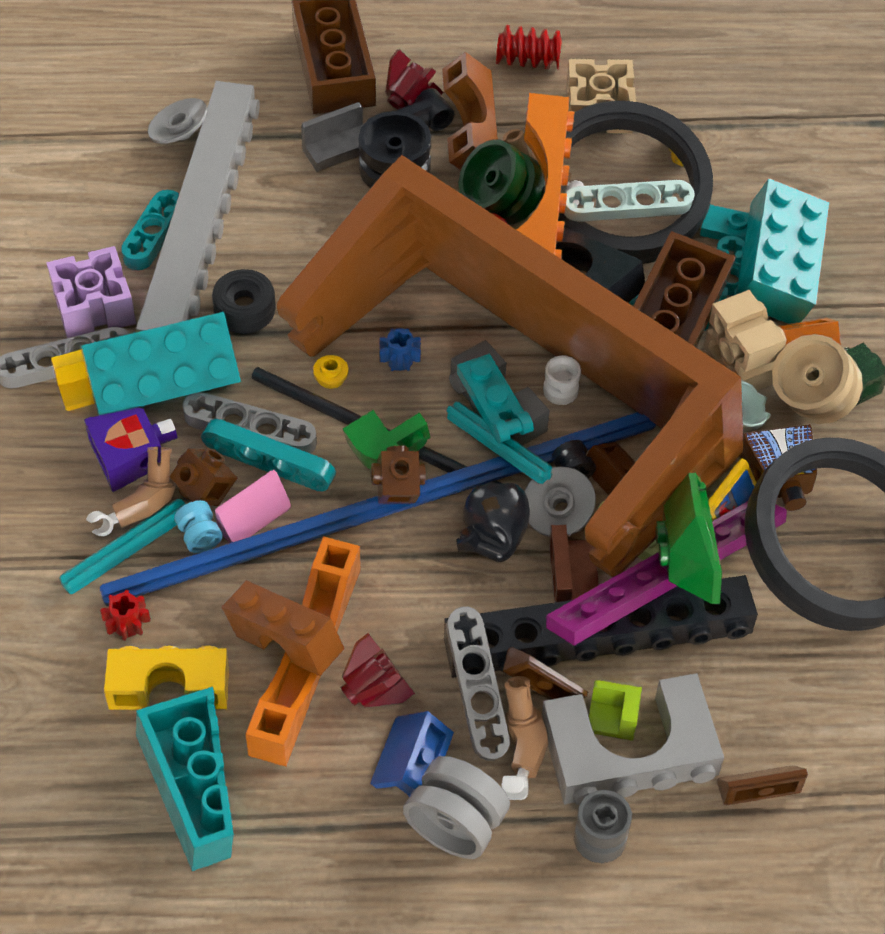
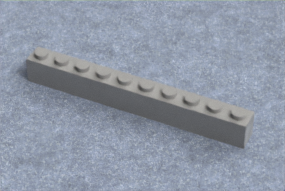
M216 81L207 107V114L195 144L136 332L190 320L193 316L197 317L199 314L201 303L199 294L201 290H206L208 264H214L216 257L215 241L222 238L224 220L222 218L224 214H229L230 192L231 189L236 190L239 178L237 169L239 165H244L246 156L245 143L251 141L253 133L252 120L257 119L259 115L260 101L255 99L254 86L222 81Z

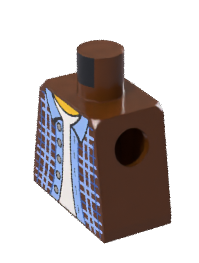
M811 424L743 434V452L739 457L748 462L756 483L766 468L784 452L800 443L813 440ZM817 469L803 471L791 477L783 484L777 498L782 497L785 509L795 511L806 505L807 501L804 494L812 492L817 477Z

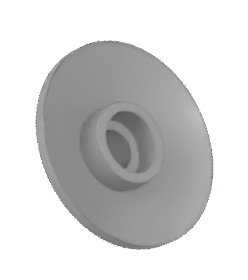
M188 98L165 107L150 122L148 127L149 137L152 141L159 144H168L190 138L194 131L202 125L206 117L207 106L205 102L198 98Z
M554 467L551 471L553 475L550 480H546L544 484H538L532 479L525 489L530 507L529 525L540 534L550 537L551 525H567V535L570 536L583 529L593 516L596 507V495L591 482L584 474L569 467ZM558 503H567L568 505L565 510L560 512L555 510Z

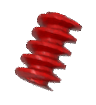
M506 25L503 32L499 33L496 64H500L503 56H505L507 64L512 66L516 57H518L521 67H525L528 59H531L532 67L537 68L540 61L543 60L545 69L549 70L553 61H555L559 71L562 45L560 30H556L551 39L547 29H543L540 37H537L535 28L531 27L528 35L524 36L522 26H518L515 35H513L510 25Z

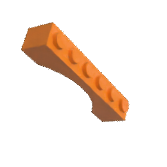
M529 93L524 141L533 151L541 166L545 181V193L538 208L516 230L561 259L562 250L555 248L556 242H562L564 233V221H558L559 213L565 214L567 193H561V186H567L570 166L563 165L564 158L570 159L572 138H566V131L572 132L574 112L568 111L569 97Z
M323 536L310 570L302 605L330 617L336 631L339 629L361 571L360 546ZM286 652L273 680L259 699L246 731L248 756L287 767L320 676L291 663Z

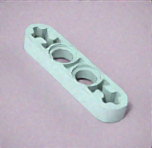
M683 180L577 186L566 192L567 200L564 215L568 219L578 222L680 215L689 211L694 199V190L689 183ZM673 193H678L680 198H684L683 201L679 202L673 196ZM648 194L653 198L654 203L648 206L642 205L636 200V196ZM661 194H663L662 200H665L664 203H660ZM606 196H614L620 200L621 205L616 208H610L603 203L602 199ZM593 198H596V208L593 207V206H594V202H592V199H593ZM573 200H579L583 208H577Z

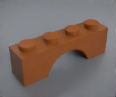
M464 52L442 69L444 92L456 106L463 122V128L447 138L449 163L461 170L467 157L477 146L488 140L498 139L492 71L467 52Z

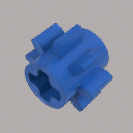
M392 328L387 338L380 337L379 360L380 362H387L391 371H410L413 361H421V338H413L408 328Z

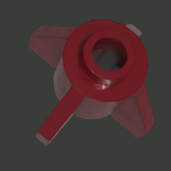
M400 49L396 50L389 61L385 90L388 96L387 102L394 109L398 110L414 103L417 96L429 88L436 89L442 96L444 92L434 82L428 84L436 71L432 67L424 69L414 62L407 66L411 59Z
M369 633L355 642L342 674L345 684L340 687L354 706L359 702L365 708L399 704L415 694L405 679L400 677L399 671L383 648L380 649Z

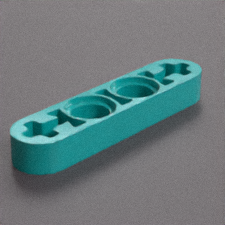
M221 419L210 420L201 434L202 442L208 448L214 449L222 455L266 472L275 470L279 477L316 491H326L336 475L333 465L321 457Z

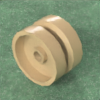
M823 335L800 336L788 343L778 354L772 369L773 386L779 398L802 419L816 424L836 422L848 415L858 403L863 389L862 373L856 362L840 344L832 338Z

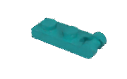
M490 353L457 365L458 377L498 443L510 440V435L516 433L524 435L534 430L531 416L527 411L523 410Z

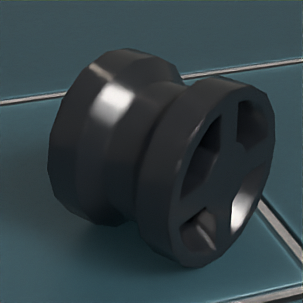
M581 440L567 441L557 447L552 453L551 459L556 467L575 469L587 478H590L596 471V465L591 457L586 456L587 448Z

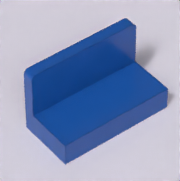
M429 711L396 717L370 784L376 789L397 786L410 796L414 789L422 786V776L432 760L438 756H446L454 732Z

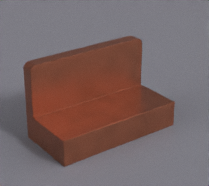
M551 525L549 551L554 603L574 600L599 586L597 566L591 563L588 554L593 549V546L586 540L568 541L567 525Z

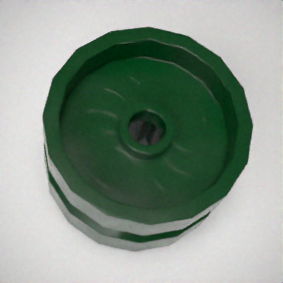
M500 139L488 140L477 146L462 166L458 181L459 193L488 212L499 215L509 225H514L526 219L535 210L542 198L543 186L545 184L539 162Z

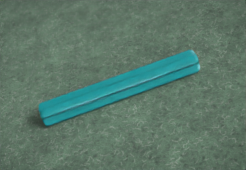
M455 402L452 406H448L446 410L448 412L447 419L538 484H544L546 480L551 479L553 475L551 473L552 466L512 438L498 443L484 419L461 402Z
M176 499L63 573L59 577L62 587L69 594L76 593L177 526L174 516L177 510L186 505L182 499Z

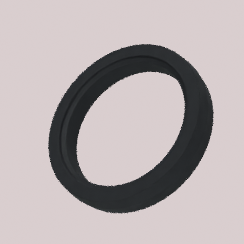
M606 101L584 107L574 112L572 132L566 131V138H572L571 147L591 134L606 130H630L648 135L666 145L681 161L688 175L689 183L693 187L694 199L689 211L682 214L674 223L658 232L643 236H619L606 233L594 228L585 221H572L560 213L558 221H564V227L636 257L643 264L657 260L671 231L692 239L707 215L713 191V172L710 159L694 132L672 114L640 102ZM545 184L543 186V195L545 193Z
M827 437L800 443L784 452L766 468L748 500L745 513V537L755 569L769 590L784 605L813 623L845 631H862L884 626L885 597L868 601L839 598L811 584L793 567L779 543L774 513L777 496L783 484L791 477L811 469L834 468L849 471L867 479L885 493V452L869 444L846 438Z

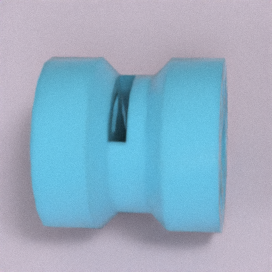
M205 501L187 503L177 510L174 516L177 527L181 532L185 533L183 540L187 549L193 553L208 551L222 540V532L218 524L212 521L213 513Z

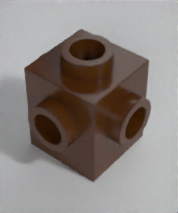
M406 446L387 447L386 451H381L377 463L371 464L372 485H378V504L416 503L420 496V485H425L426 480L425 463H419V451H409Z
M188 448L180 456L177 466L169 476L179 487V492L184 498L192 502L205 501L209 506H219L238 479L224 463V457L211 448Z

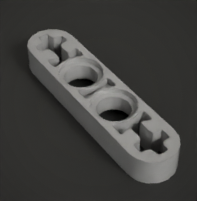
M110 327L6 353L0 356V384L3 387L12 389L54 379L53 365L49 367L39 366V360L44 357H56L80 349L81 345L127 335L129 332L121 327ZM27 363H31L32 369L28 370ZM15 368L16 372L9 374L8 369Z
M203 392L190 394L183 401L185 422L193 428L204 431L209 421L213 419L212 416L223 420L228 415L237 414L243 418L240 423L236 424L237 426L261 434L257 431L260 425L272 424L276 427V430L271 434L261 435L310 454L316 448L317 436L315 427L305 420ZM200 407H204V408H205V410H200L199 413H194V412H193V411H198V410L200 409ZM286 429V430H287V433L284 432V438H282V437H283V430ZM301 435L306 436L300 442L294 441V439H298Z
M460 607L450 614L446 623V631L472 747L481 759L494 761L507 752L510 745L509 733L483 619L475 609ZM461 615H465L467 621H474L475 626L469 631L471 642L479 639L481 646L470 645L462 650L458 649L457 644L465 643L463 631L455 630L454 625L459 622ZM476 653L483 658L484 669L480 674L471 675L464 670L462 660L465 655ZM485 692L491 696L493 707L489 713L479 714L473 710L471 699L475 693ZM496 716L498 724L492 723L490 728L493 737L501 738V744L496 746V753H490L488 747H481L480 741L486 738L485 726L483 725L477 729L475 721H487Z

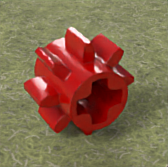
M125 590L124 593H119L115 596L109 595V608H102L100 610L102 620L106 622L107 634L110 635L116 632L119 636H122L123 641H126L127 637H132L136 634L142 635V622L147 623L151 621L149 610L145 608L144 596L136 598L129 593V590Z

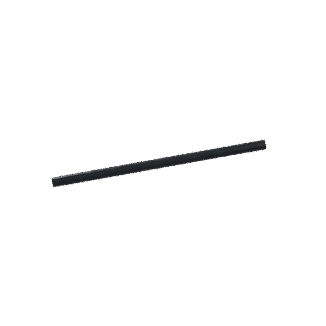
M256 367L252 373V380L347 425L362 417L260 367ZM426 446L418 450L420 460L445 472L450 473L468 467ZM494 480L483 485H497L503 483Z

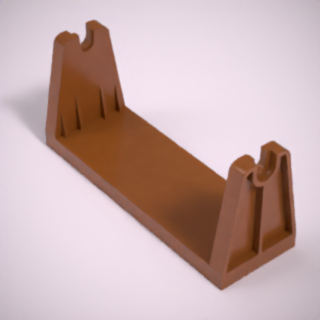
M403 155L381 175L277 302L279 316L293 328L287 335L289 341L308 356L314 357L412 276L427 268L553 355H565L575 359L580 365L581 374L641 415H646L650 421L662 428L586 525L585 538L593 546V549L588 553L591 563L612 578L622 573L656 540V521H663V505L688 473H696L701 478V482L706 484L707 490L743 452L742 385L739 375Z

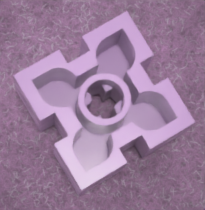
M115 246L88 252L89 259L79 262L75 261L74 256L46 262L58 310H60L67 338L94 332V327L107 324L108 328L136 324L132 297L126 279L123 277L121 263Z

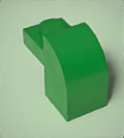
M374 410L343 428L348 445L359 461L370 470L371 464L377 463L381 451H386L387 447L406 446L409 451H418L431 438L428 424L420 412L390 431L387 430Z

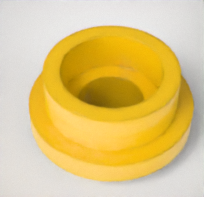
M323 356L313 366L314 378L324 388H338L348 377V364L339 356Z

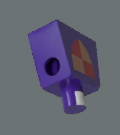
M140 407L84 419L89 443L112 492L147 475L148 447H158V462H161V444L178 439L175 426L170 418L151 425L144 409Z

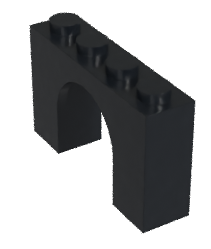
M564 227L562 242H556L555 248L562 250L561 259L577 270L587 272L586 276L627 303L640 294L645 284L644 267L641 260Z

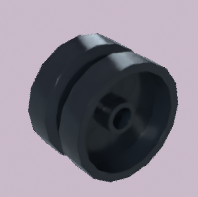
M389 111L369 118L361 127L359 134V171L362 180L371 189L381 175L401 155L430 173L432 136L429 127L419 117L408 112Z

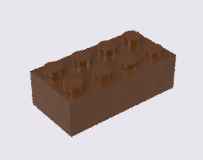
M291 0L293 29L313 114L333 112L355 103H360L363 108L376 106V77L356 0Z
M671 231L633 307L697 347L709 322L712 305L719 301L728 282L736 256Z

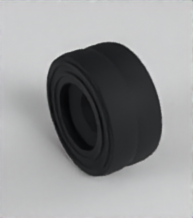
M239 269L228 272L216 282L213 288L214 314L224 312L229 331L242 334L253 333L266 327L274 317L276 310L274 287L271 281L258 271ZM240 297H250L253 299V302L247 306H240L235 303Z

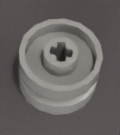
M438 756L432 760L423 774L422 786L414 789L403 806V814L411 827L434 846L460 858L476 859L482 855L489 844L492 836L491 829L498 827L507 814L510 800L499 784L479 768L450 756Z

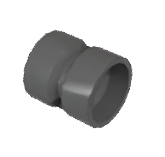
M594 791L584 797L579 805L574 842L579 853L591 862L602 864L612 862L621 856L626 847L632 812L629 803L623 796L614 791Z

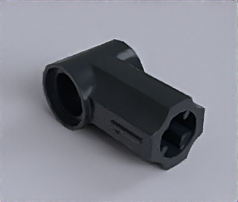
M434 88L424 90L417 96L414 103L396 110L408 112L419 117L433 131L447 128L455 116L454 110Z

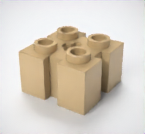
M569 59L566 82V96L569 97L568 111L576 112L584 107L606 101L636 102L635 87H633V60L607 59V65H595L594 59ZM607 130V133H626V134H632L633 131H630V130Z
M747 290L713 303L709 319L713 328L707 330L704 349L711 358L739 375L741 380L753 385L758 391L773 385L772 369L778 354L785 347L787 340L784 331L779 326H776L772 320L767 321L768 314L764 304L761 301H757L751 291Z

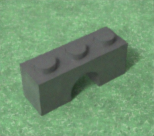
M486 340L451 359V375L449 376L453 389L458 394L462 393L470 402L472 410L479 416H481L480 412L457 375V365L490 353L502 375L506 378V361ZM529 387L514 393L523 410L527 411L531 416L534 426L532 432L524 435L520 433L510 435L512 439L521 445H525L548 431L550 410Z

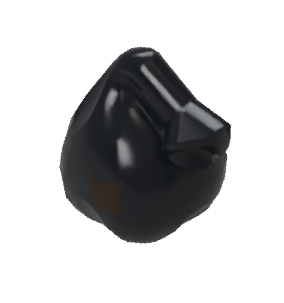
M514 483L481 485L474 488L468 495L464 505L463 521L467 527L462 529L460 538L456 539L458 552H475L496 562L508 560L519 546L529 524L530 507L525 491L518 484Z

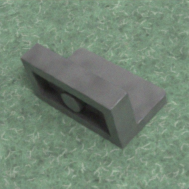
M355 103L301 124L302 149L317 172L360 156L359 134L363 126V107L361 104Z

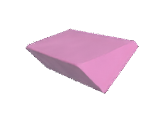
M275 470L270 471L215 509L216 523L222 532V536L229 543L251 537L291 508L290 500Z

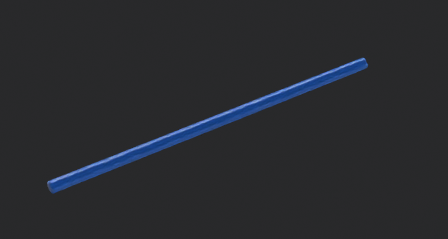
M636 412L528 447L527 449L547 463L553 462L551 457L554 450L567 441L581 440L588 451L593 445L616 442L653 430L656 424L650 421L646 415ZM502 457L493 458L425 480V485H420V496L416 503L378 504V496L102 584L100 586V593L105 605L109 606V595L115 596L119 593H124L125 590H129L130 594L139 597L494 480L521 473L522 471Z

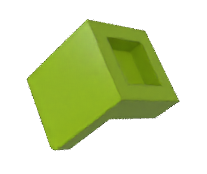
M595 680L589 711V720L593 733L633 741L642 687Z

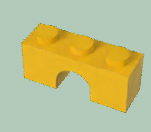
M124 646L120 649H108L104 685L108 709L139 710L149 706V696L152 690L164 682L181 684L184 687L185 695L213 687L215 709H227L229 683L227 648L201 646L198 649H179L175 646H163L159 649H140L135 646Z

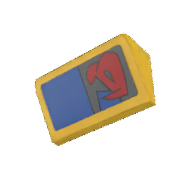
M742 458L736 463L708 500L712 521L748 502L756 481L745 459Z

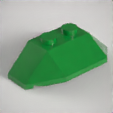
M688 473L663 505V521H656V543L659 544L660 566L667 567L669 582L711 604H720L722 568L706 484L701 482V478L696 473Z

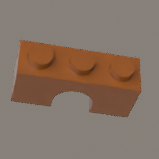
M247 580L222 606L238 638L263 650L274 640L286 651L291 663L318 676H321L345 649L330 617Z

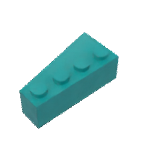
M213 687L136 710V737L192 871L231 858L234 833L228 790L225 783L224 761L220 747Z

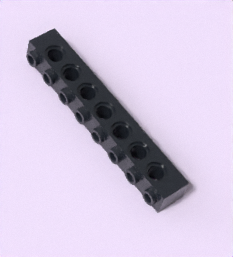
M746 575L722 578L720 604H711L676 586L605 627L608 631H599L575 646L546 628V615L572 600L480 613L488 644L494 646L489 648L494 671L504 672L503 668L509 647L518 649L546 666L551 667L559 662L576 659L579 661H590L598 656L610 654L625 656L637 650L651 648L654 650H665L673 645L685 643L700 645L712 639L725 637L740 639L753 633L758 616ZM707 611H714L719 615H712ZM465 615L460 616L459 622L454 625L455 630H462L465 637L464 644H457L459 650L470 645L480 646L479 639L471 642L469 631L475 626L474 621H467ZM670 616H676L681 618L682 620H673L670 618ZM444 618V642L451 677L454 678L457 675L446 631L448 618ZM631 622H641L645 626H636ZM528 638L532 640V642L523 643L520 642L518 639ZM469 653L464 656L462 666L468 674L477 675L483 671L484 661L480 655Z

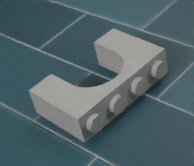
M698 674L659 680L655 701L667 741L657 752L642 758H625L615 755L599 743L593 733L582 694L543 701L542 719L547 730L548 747L563 803H576L580 805L584 797L599 790L614 791L624 798L635 794L639 790L649 788L666 790L672 788L677 783L692 780L695 783H704L718 776L723 764L724 755Z

